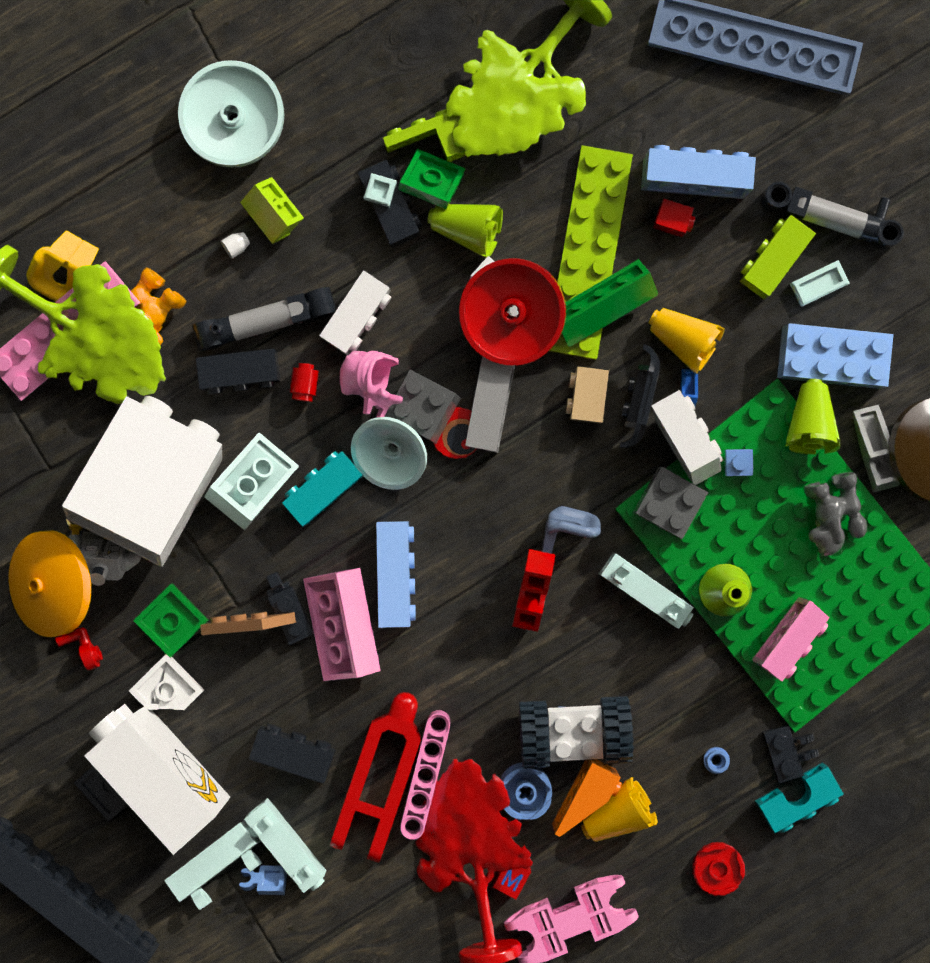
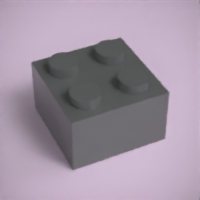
M409 370L396 394L403 397L402 403L392 404L385 416L406 423L418 435L437 444L461 398L456 393Z
M658 467L633 513L676 538L683 539L708 492L671 471Z

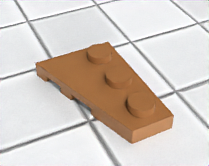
M259 612L251 614L249 618H247L246 614L230 616L231 620H227L226 616L210 618L211 623L201 624L200 626L201 634L209 635L264 630L296 623L295 612L275 615Z

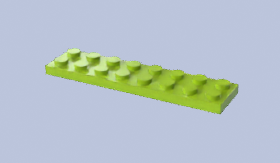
M581 146L557 281L563 292L565 302L612 275L633 154ZM602 328L571 347H568L561 334L549 352L597 360Z

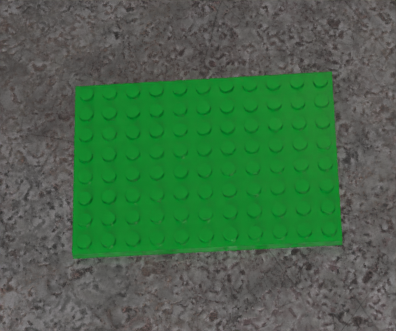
M777 378L708 433L710 442L715 440L722 452L720 454L723 459L720 462L721 471L696 485L708 492L683 539L676 538L633 513L650 481L618 505L615 510L794 732H797L930 624V567L858 478L856 494L861 503L860 514L867 523L865 536L853 538L848 531L849 517L848 515H843L841 528L844 531L845 540L842 548L831 556H822L818 552L816 543L812 542L808 535L811 530L817 527L815 524L816 503L814 499L805 495L803 487L815 482L820 484L826 482L829 486V494L838 497L840 489H837L832 484L831 476L853 471L837 451L824 454V449L816 450V454H801L789 450V446L786 447V439L795 410L796 400ZM753 449V476H725V450ZM678 459L665 468L691 483ZM719 564H731L739 567L747 574L752 585V595L748 605L741 612L733 616H719L712 613L704 606L700 598L699 585L703 576L710 568ZM797 598L810 600L829 617L826 622L828 627L820 637L816 636L811 642L812 649L804 658L800 657L796 662L795 666L797 668L789 679L785 678L783 681H780L752 661V659Z

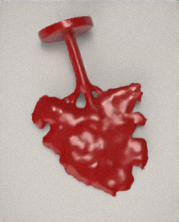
M453 759L447 771L442 774L439 781H436L424 832L415 842L418 849L427 853L431 859L430 861H426L423 858L420 859L417 873L419 878L435 892H441L452 881L468 884L476 896L484 941L463 948L459 952L460 963H504L522 954V946L516 939H495L487 886L492 881L496 871L505 872L531 867L533 864L530 858L531 853L526 849L525 845L521 848L512 839V837L518 836L522 823L517 819L508 822L499 812L510 806V799L504 782L496 774H493L492 779L486 783L481 774V767L472 759L464 762H458L457 759ZM468 863L473 865L475 871L474 880L466 875L463 870L464 865ZM485 868L488 870L487 876L484 875Z

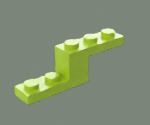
M446 109L437 112L434 118L429 120L421 118L412 122L409 128L390 130L386 133L387 136L383 137L386 150L389 153L436 134L446 161L451 162L466 156V150L454 144L452 134L453 129L458 126L460 117L455 115L447 117Z

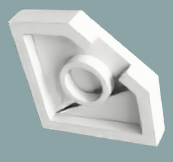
M167 654L129 690L147 710H185L204 691Z

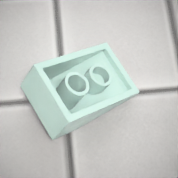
M258 433L211 485L205 498L245 530L296 471L299 465Z

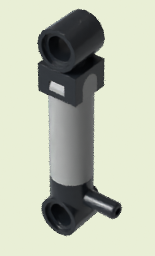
M779 181L772 183L763 192L761 197L762 205L770 212H777L784 208L782 214L784 217L792 215L799 221L805 220L873 243L879 249L885 250L895 246L902 240L904 235L903 227L898 221L884 220L890 204V199L886 197L880 198L875 216L813 196V192L796 186L791 190L788 184ZM771 192H779L782 196V202L777 203L773 201ZM883 229L890 230L892 233L891 241L883 237Z
M324 287L305 294L301 293L286 297V300L230 316L201 321L193 324L192 329L198 351H207L240 339L290 325L297 326L334 315L336 307L330 287Z

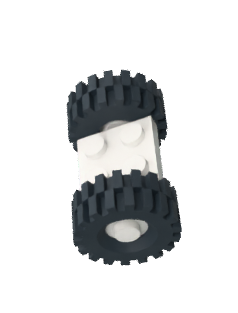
M628 696L603 697L600 699V705L548 708V712L546 701L519 702L523 769L550 767V761L604 759L605 764L633 762V726Z

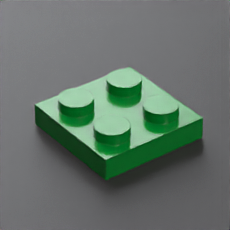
M417 149L399 183L398 190L447 209L464 176L466 168Z
M172 583L133 621L171 658L201 629L200 625L206 624L209 620Z

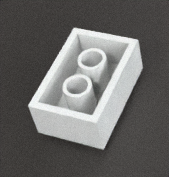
M679 390L652 405L657 425L692 484L697 485L721 471L720 462L723 459L720 454L722 452L715 440L710 442V437L707 433L709 430L702 418H696L695 406L689 396L683 397Z

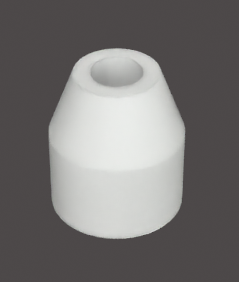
M244 232L231 234L221 240L225 251L231 259L244 252L250 244Z

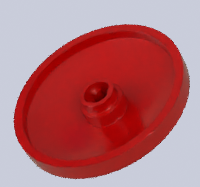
M502 259L481 268L467 283L460 300V323L466 339L480 355L498 364L523 365L539 359L555 345L565 325L566 303L559 284L546 269L525 259ZM513 306L518 307L517 311L519 314L516 316L510 313V308Z

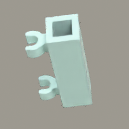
M616 553L610 556L599 572V575L678 629L681 625L685 627L693 616L691 611L694 607Z
M268 798L244 818L246 823L303 893L309 888L314 891L325 881L323 877L325 876L326 869Z
M242 821L164 881L179 902L191 896L197 908L201 910L212 902L209 895L201 887L239 857L243 859L250 872L262 864L259 857L251 849L260 840L246 821Z

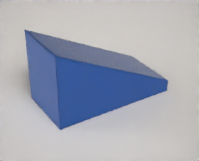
M682 369L680 391L683 397H690L694 406H696L698 400V373L696 374L691 369Z

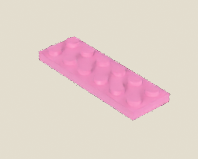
M103 262L101 266L107 269L111 277V281L105 283L104 288L111 289L119 284L124 285V282L107 262ZM73 288L55 303L59 304L67 300L74 292ZM129 290L130 297L135 302V308L140 303V301ZM72 308L61 312L70 320H77L79 314L77 309ZM43 313L0 348V377L21 401L49 379L46 378L45 374L38 372V363L42 361L51 339L55 336L50 327V320ZM57 324V327L63 331L64 327L60 324Z

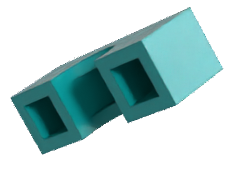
M821 763L804 773V776L801 778L805 784V793L797 801L786 800L784 794L778 788L755 800L774 833L788 831L793 827L794 822L801 818L802 820L811 818L816 814L815 810L822 806L829 807L839 801L838 797L844 795L827 765Z

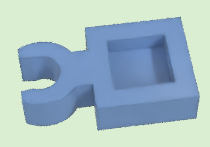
M260 865L259 873H255L253 870L250 872L248 868L241 870L243 876L251 877L249 882L239 884L242 890L250 891L257 887L258 894L285 895L287 872L282 866Z

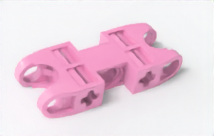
M610 875L599 877L575 886L574 889L578 900L553 910L548 898L523 907L507 918L504 922L507 931L518 929V931L524 930L533 936L531 944L517 957L519 963H542L568 953L564 940L591 930L596 942L619 933L634 923L638 918L635 908L623 910V908L616 909L609 904L611 896L616 893V889L625 884L623 876ZM587 892H590L595 905L592 906ZM539 911H541V914H542L543 919H544V921H545V925H544V923H543V921H542V918H541V916H540ZM596 915H599L603 928H601ZM548 934H550L551 939H552L553 944H554L555 947L552 946V943H551V941H550V938H549Z

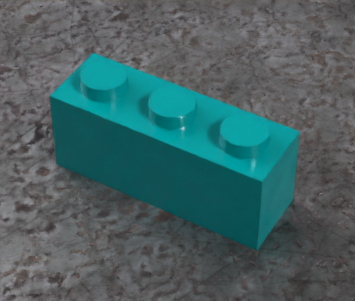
M336 451L324 460L326 465L318 471L315 468L304 477L307 481L300 488L295 485L285 493L284 496L287 499L282 503L302 527L310 523L364 476L343 451L339 454Z

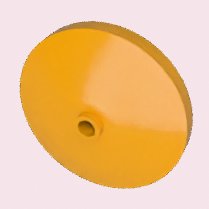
M57 531L35 532L26 536L16 547L9 566V590L16 612L28 628L45 637L68 634L75 630L84 620L91 599L90 573L80 549L66 535Z

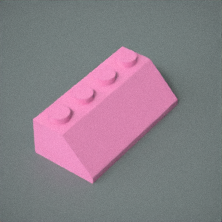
M360 568L303 579L323 681L358 678L380 671Z

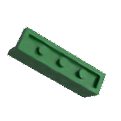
M638 259L565 302L566 319L561 334L568 347L573 346L656 297L658 291L651 273Z

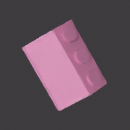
M798 597L752 661L780 681H783L785 678L789 679L797 668L795 664L799 658H804L812 649L811 642L816 636L820 637L827 629L828 624L826 622L829 617L810 600Z

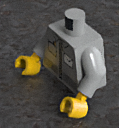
M66 519L68 528L72 531V535H69V538L83 554L92 584L99 586L103 585L105 580H120L126 571L139 563L141 556L93 532L83 531V534L80 535L83 527L71 524V521Z

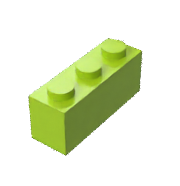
M792 215L785 220L779 219L771 230L775 233L770 241L765 239L756 250L759 256L754 262L749 260L741 270L744 276L740 282L764 300L772 294L816 234Z

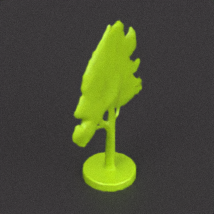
M563 0L570 9L562 17L554 30L538 48L523 50L521 53L517 51L516 47L497 37L494 32L489 30L483 31L482 37L478 38L477 48L482 49V62L480 63L475 59L463 64L464 72L472 74V88L462 85L456 86L446 104L447 117L452 115L460 116L458 126L452 132L453 142L456 146L466 150L465 155L467 157L480 154H497L500 156L504 153L511 154L517 153L520 150L525 151L530 145L538 142L541 134L547 135L549 132L563 130L565 125L561 115L563 107H566L569 115L581 112L586 105V91L583 81L580 78L561 77L553 68L551 57L556 46L579 17L598 27H605L612 19V13L603 0ZM531 56L529 61H524L525 57ZM542 61L545 74L543 78L539 79L534 77L533 71Z
M10 245L0 249V290L1 288L8 290L14 296L22 299L46 315L50 320V327L55 334L49 343L47 351H45L42 361L38 363V372L40 374H45L46 378H57L58 373L69 372L71 374L68 380L74 390H81L83 381L95 379L97 380L96 394L115 404L123 403L127 396V390L137 391L143 396L156 392L158 383L166 379L159 352L161 346L158 343V336L153 328L152 320L146 317L143 310L134 308L135 302L131 299L130 292L125 284H119L114 288L106 289L104 284L110 282L111 277L105 267L99 264L82 266L73 272L72 288L74 292L63 303H52L10 278L18 259V251ZM72 308L77 309L79 314L77 320H70L61 312ZM57 324H60L64 327L63 331L57 327Z

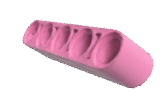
M442 710L433 711L426 721L401 820V832L408 839L414 840L419 838L425 829L450 730L449 715ZM436 717H441L446 722V726L441 730L432 727L431 722ZM429 743H435L439 746L440 750L437 754L430 755L425 751V746ZM428 768L432 771L433 777L429 780H423L419 777V771ZM416 794H422L426 797L427 802L425 805H416L413 803L412 797ZM408 820L418 821L420 827L415 831L409 830L406 827Z

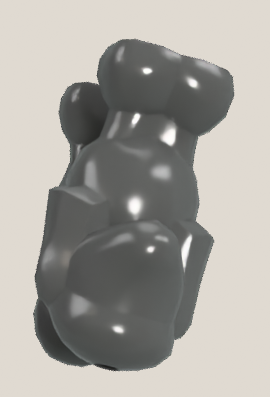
M844 472L831 476L832 484L837 489H840L838 497L829 494V486L826 482L822 484L815 482L803 487L805 495L814 499L816 503L815 524L817 527L811 530L808 535L809 539L816 543L818 552L822 556L834 555L842 548L845 540L844 531L841 528L843 515H848L849 517L848 531L853 538H862L867 532L866 520L860 514L861 503L856 494L857 475L854 472Z

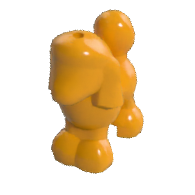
M146 267L141 272L138 284L131 292L140 301L135 308L143 310L146 317L152 320L153 328L158 336V343L161 346L163 338L158 332L162 329V324L165 322L168 312L172 308L181 309L187 301L170 288L165 289L160 298L151 296V291L162 287L166 281L155 271Z

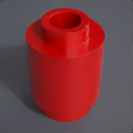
M299 363L298 368H293L290 386L293 400L312 402L313 396H316L319 371L314 370V365Z

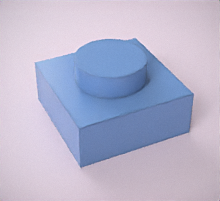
M753 449L725 450V476H753Z

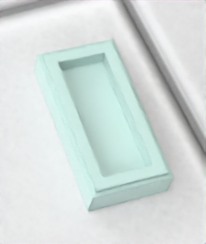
M839 260L790 283L801 307L850 284Z

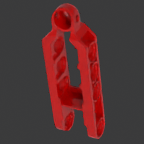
M402 692L397 694L392 701L389 713L372 720L330 847L342 850L354 813L358 811L380 819L367 856L368 860L380 862L421 742V735L414 723L418 702L411 693ZM391 730L404 735L407 742L401 755L384 808L360 801L359 798L381 734Z

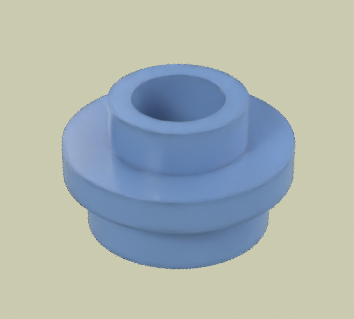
M713 747L704 754L703 763L708 771L719 774L728 768L730 758L724 749ZM716 755L720 756V762L713 764L712 758Z

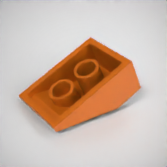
M598 759L584 761L552 822L555 835L562 836L605 805L611 796L615 797L618 794L622 783L619 782L621 777L615 768Z

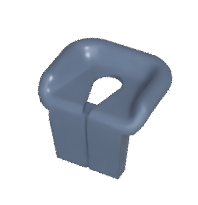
M565 506L554 509L547 517L541 552L552 553L558 531L587 538L599 536L601 533L599 518L591 513Z

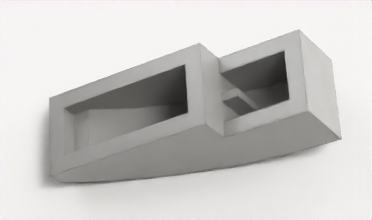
M879 405L853 411L858 442L873 492L899 486L900 483L892 470L889 458L890 435Z

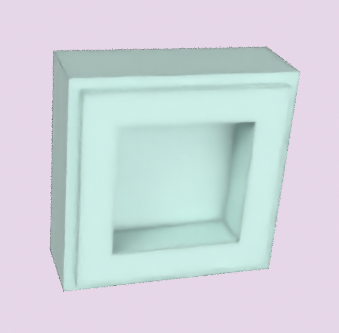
M371 173L364 200L390 208L397 181Z

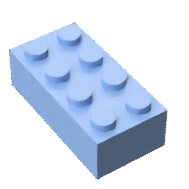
M655 145L654 148H649L643 159L641 190L744 199L753 190L756 157H748L749 154L746 152H734L733 155H724L720 150H707L706 153L696 152L695 148L683 147L680 148V151L669 150V146Z
M789 323L782 327L777 378L800 381L820 379L823 383L877 389L888 387L893 334Z

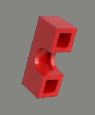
M529 549L516 604L513 627L538 632L545 598L552 577L555 554Z

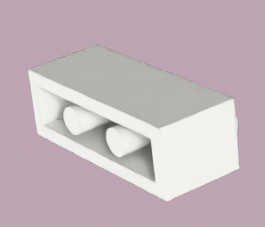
M363 270L320 334V337L346 355L350 351H356L363 341L360 339V336L364 330L370 331L375 324L377 318L374 315L379 308L384 310L392 297L389 295L391 292L390 288Z

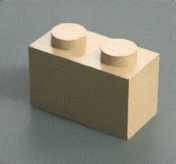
M577 367L575 373H570L569 388H573L572 399H567L566 414H570V420L603 423L609 370Z

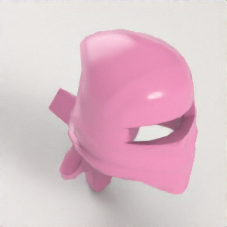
M378 351L351 352L346 356L340 369L341 392L344 395L354 394L364 398L363 414H370L372 407L375 406L379 409L377 417H385L387 410L392 404H400L403 400V397L385 391L388 385L390 369L399 364L398 358Z

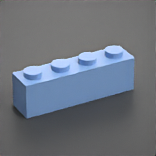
M409 521L376 522L378 628L410 627L411 621H416L415 605H410V595L415 594V579H410V568H415L414 553H409V542H414V527H409Z

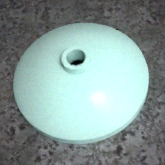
M390 417L370 419L357 429L352 438L351 455L355 466L368 481L379 487L391 490L407 488L419 480L426 468L427 453L422 439L413 428L400 420Z

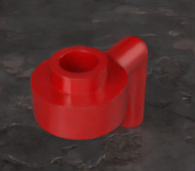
M81 627L68 634L56 637L59 647L79 640L81 645L79 647L80 657L88 671L100 666V661L103 659L102 653L97 645L93 646L86 628Z

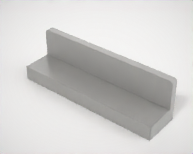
M482 356L466 446L498 453L515 365L498 364Z

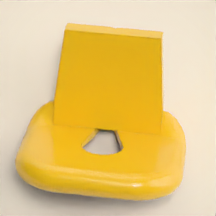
M65 231L51 247H42L35 252L26 273L27 281L35 291L56 302L72 289L73 272L79 267L92 265L99 248ZM61 266L67 269L66 284H60L53 278V274Z

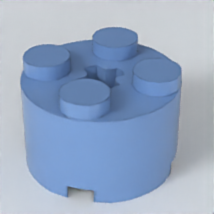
M521 762L512 765L503 773L501 780L504 782L510 799V806L504 808V810L510 816L520 820H532L539 818L548 810L552 800V787L547 774L542 768L523 769V763ZM530 787V794L527 795L526 793L520 795V788Z

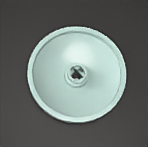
M229 60L210 64L198 71L189 80L180 97L178 120L185 140L200 157L218 166L241 167L260 160L275 146L283 129L284 107L280 93L268 75L251 64ZM232 114L238 115L237 118H233L232 121H229V117Z

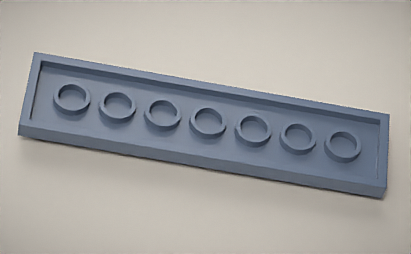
M659 0L648 46L849 96L863 43L694 0Z

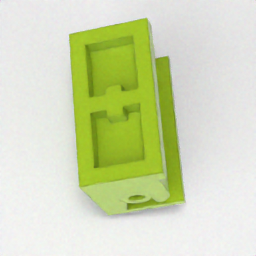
M272 177L255 184L240 202L272 244L289 236L290 232L304 219Z

